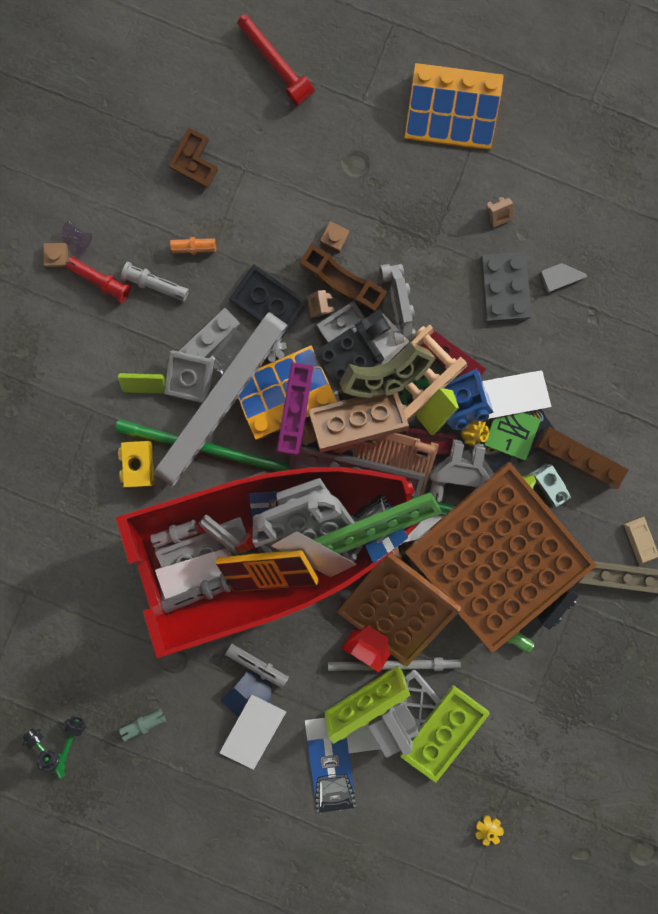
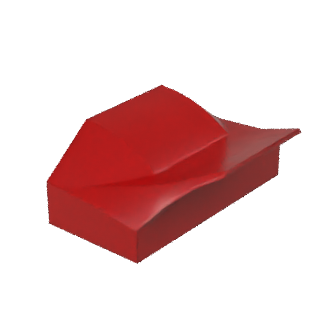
M369 625L360 630H353L342 647L343 651L377 673H380L391 655L388 650V637Z

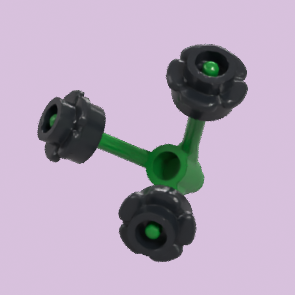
M72 716L71 719H67L64 722L66 724L64 731L69 736L62 754H58L54 749L47 751L40 744L39 741L44 737L40 733L41 729L35 731L32 728L22 737L24 739L23 746L26 745L28 749H31L35 745L41 752L36 762L38 769H42L43 772L52 771L56 774L57 779L65 776L64 762H66L73 737L80 736L86 728L84 720L80 717Z

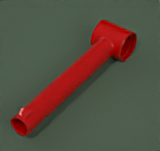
M247 14L242 15L238 19L237 25L287 84L286 93L296 106L300 105L315 93L313 85L304 75L298 78Z

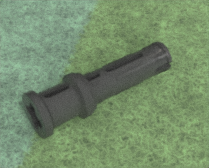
M221 573L220 577L210 581L203 580L200 586L161 600V605L164 612L168 614L171 611L204 598L211 600L213 596L226 591L229 593L231 592V587Z

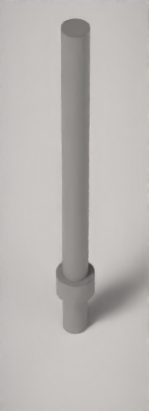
M443 657L433 658V660H413L408 666L400 661H386L381 670H391L398 665L401 670L434 669V671H443V669L461 668V660H443ZM360 661L328 662V671L373 670Z

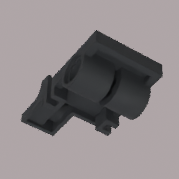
M380 310L354 324L358 330L355 333L349 328L314 352L338 390L341 389L339 383L349 364L359 367H374V359H377L379 363L385 360L373 340L391 329Z

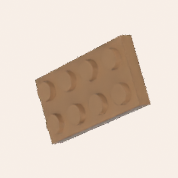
M398 393L387 396L386 394L372 396V398L356 397L308 410L320 453L409 430V424Z

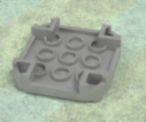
M321 489L317 493L305 495L255 515L252 527L253 543L255 548L261 546L266 553L281 552L271 545L296 531L313 540L355 522L335 496L330 495L328 490ZM363 545L339 555L353 562L357 560L356 555L363 548Z

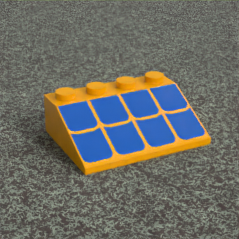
M415 63L404 139L491 150L504 75Z
M312 345L260 367L239 395L238 399L256 440L280 431L291 362L314 366L305 420L310 418L309 409L337 402L318 358L314 354Z

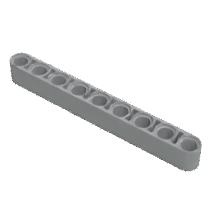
M270 312L264 317L153 473L171 487L177 483L288 327L286 323Z

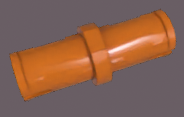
M195 237L185 240H170L171 253H191V255H196L197 252H216L215 238L196 239Z

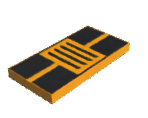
M303 550L217 557L215 563L234 592L314 586L318 582V577Z

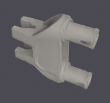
M453 440L450 456L439 463L430 473V480L432 481L430 492L434 498H437V502H442L443 500L442 497L446 483L472 486L477 489L490 478L482 466L486 450L483 448V444H474L470 460L462 458L464 448L462 441Z

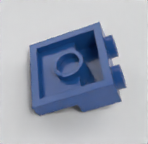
M477 369L453 379L444 388L453 390L459 407L446 421L453 430H463L468 427V423L475 420L485 421L489 418V414L494 413L489 395L485 391L480 372Z

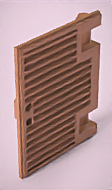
M398 433L373 439L376 440L375 443L364 441L355 444L352 457L424 473L419 497L424 495L439 444L431 442V445L421 443L420 439ZM417 451L428 453V455L417 454Z

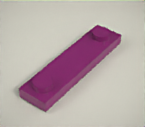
M291 362L277 452L298 456L300 454L314 369L312 365Z

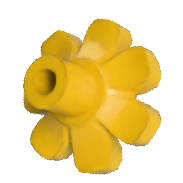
M484 816V823L478 821L476 824L478 830L475 832L477 839H482V843L486 846L490 844V841L496 845L500 842L498 836H502L504 830L502 827H499L501 823L497 818L491 822L490 816Z

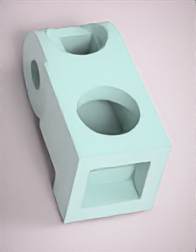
M545 463L530 473L534 475L536 483L543 491L547 500L555 508L571 498L565 484L552 465Z

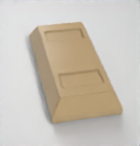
M645 517L623 524L638 565L640 566L658 559V551Z

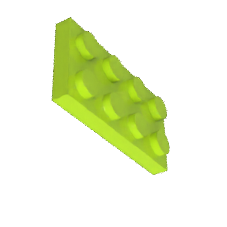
M398 665L324 711L328 738L333 744L345 739L356 729L364 727L372 719L383 715L388 709L404 702L407 697L411 696L403 671Z
M452 685L419 728V735L411 738L413 742L412 752L404 756L401 751L400 757L436 783L490 715L489 711Z

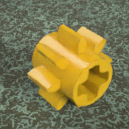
M475 420L470 422V424L468 423L467 428L461 430V436L466 444L474 446L475 443L480 444V442L487 441L489 429L485 426V422Z

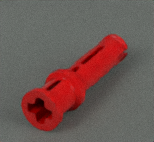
M73 256L68 261L72 262L75 266L66 262L65 268L100 287V291L103 294L112 295L117 298L119 303L125 302L128 298L131 286L119 283L115 280L114 276H105Z

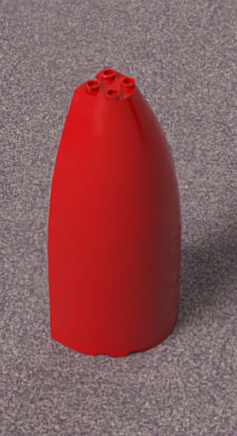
M308 467L234 480L115 517L129 564L137 563L150 606L143 613L156 657L160 658L259 626L304 609L349 586L373 569L391 552L374 563L365 544H363V548L356 555L357 560L353 561L357 565L332 577L313 569L318 577L317 585L236 592L231 588L229 593L225 591L213 596L211 600L204 598L166 614L161 605V600H165L155 572V570L162 567L155 554L153 546L155 543L152 544L151 542L152 534L168 530L172 525L179 526L191 520H195L196 524L194 525L198 526L199 532L205 531L199 525V521L204 515H208L219 525L241 517L245 530L248 533L253 527L249 499L250 493L281 492L319 478L330 492V495L335 496L341 502L350 516L382 492L392 508L412 500L411 495H414L412 483L410 481L407 482L406 477L377 471L344 467ZM420 522L404 528L407 536L420 524ZM253 547L255 554L263 553L258 550V547Z

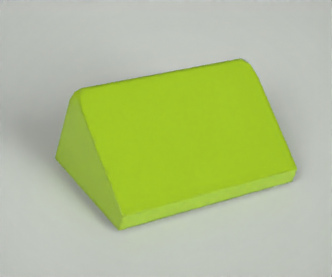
M118 374L121 389L125 393L164 394L166 377L164 375Z
M439 388L416 414L418 420L431 435H434L459 408L453 390Z

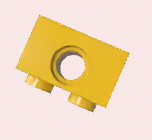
M152 442L121 443L118 456L119 460L122 461L123 470H120V482L124 484V487L155 485ZM135 458L139 459L141 463L137 471L131 466Z

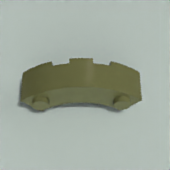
M409 341L397 357L385 364L374 367H359L349 364L339 384L344 393L353 396L372 398V396L384 394L386 396L403 390V387L414 380L417 381L429 369L435 357L428 349Z

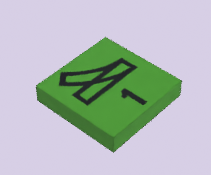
M523 412L494 417L489 428V437L483 445L526 461L541 419Z

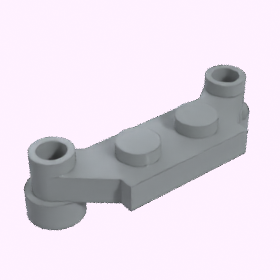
M380 265L379 274L381 282L392 283L400 329H398L399 331H393L395 344L397 346L403 343L404 337L412 342L416 338L414 336L416 331L414 328L412 329V318H414L415 313L413 305L409 304L410 287L408 283H405L403 265Z

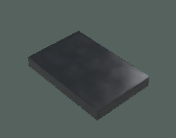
M253 264L229 298L230 302L260 323L269 312L286 323L288 327L282 338H284L308 303L304 298L255 264Z

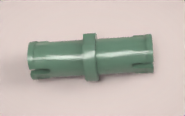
M158 709L147 716H141L133 723L119 728L120 734H125L122 737L123 741L126 742L141 733L145 734L149 729L165 723V715L157 718L163 714L162 709Z

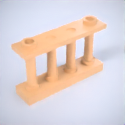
M431 325L426 328L424 326L415 333L414 336L416 338L412 343L421 345L424 342L446 365L445 368L447 370L440 376L429 368L423 374L430 384L425 391L419 390L412 382L405 386L414 400L408 407L406 404L402 405L407 422L419 412L439 388H445L467 367V363L462 357L458 360L452 359L430 337L434 332Z

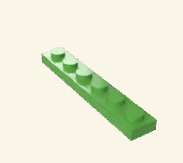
M430 492L313 540L337 554H341L441 514L440 506Z

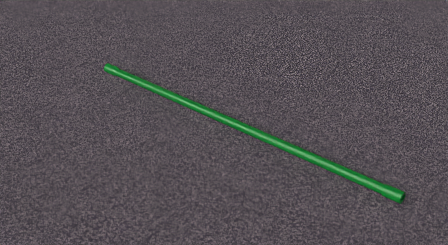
M120 419L115 427V432L173 445L179 437L178 435L143 427ZM205 443L199 451L200 453L275 472L298 469L289 467L288 463ZM437 502L443 515H446L456 507Z

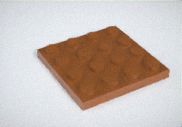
M390 553L367 574L342 604L337 613L359 630L369 625L388 637V650L391 655L408 666L456 616L461 606L394 554Z

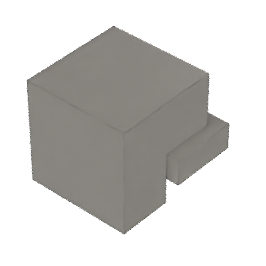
M405 702L391 707L383 715L369 721L368 725L386 758L399 751H402L404 756L411 753L413 747L411 738L419 735V727Z

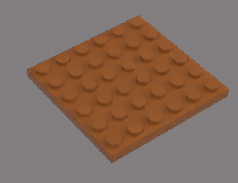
M507 462L404 550L436 588L461 606L458 614L492 653L597 566L510 462Z

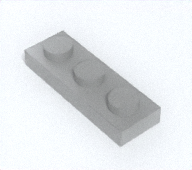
M224 308L178 352L206 358L241 324Z

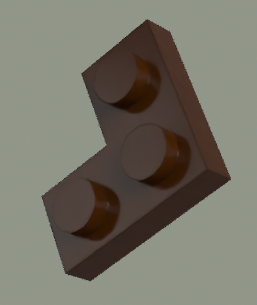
M189 127L168 166L171 170L208 189L218 172V167L200 158L209 142V138Z

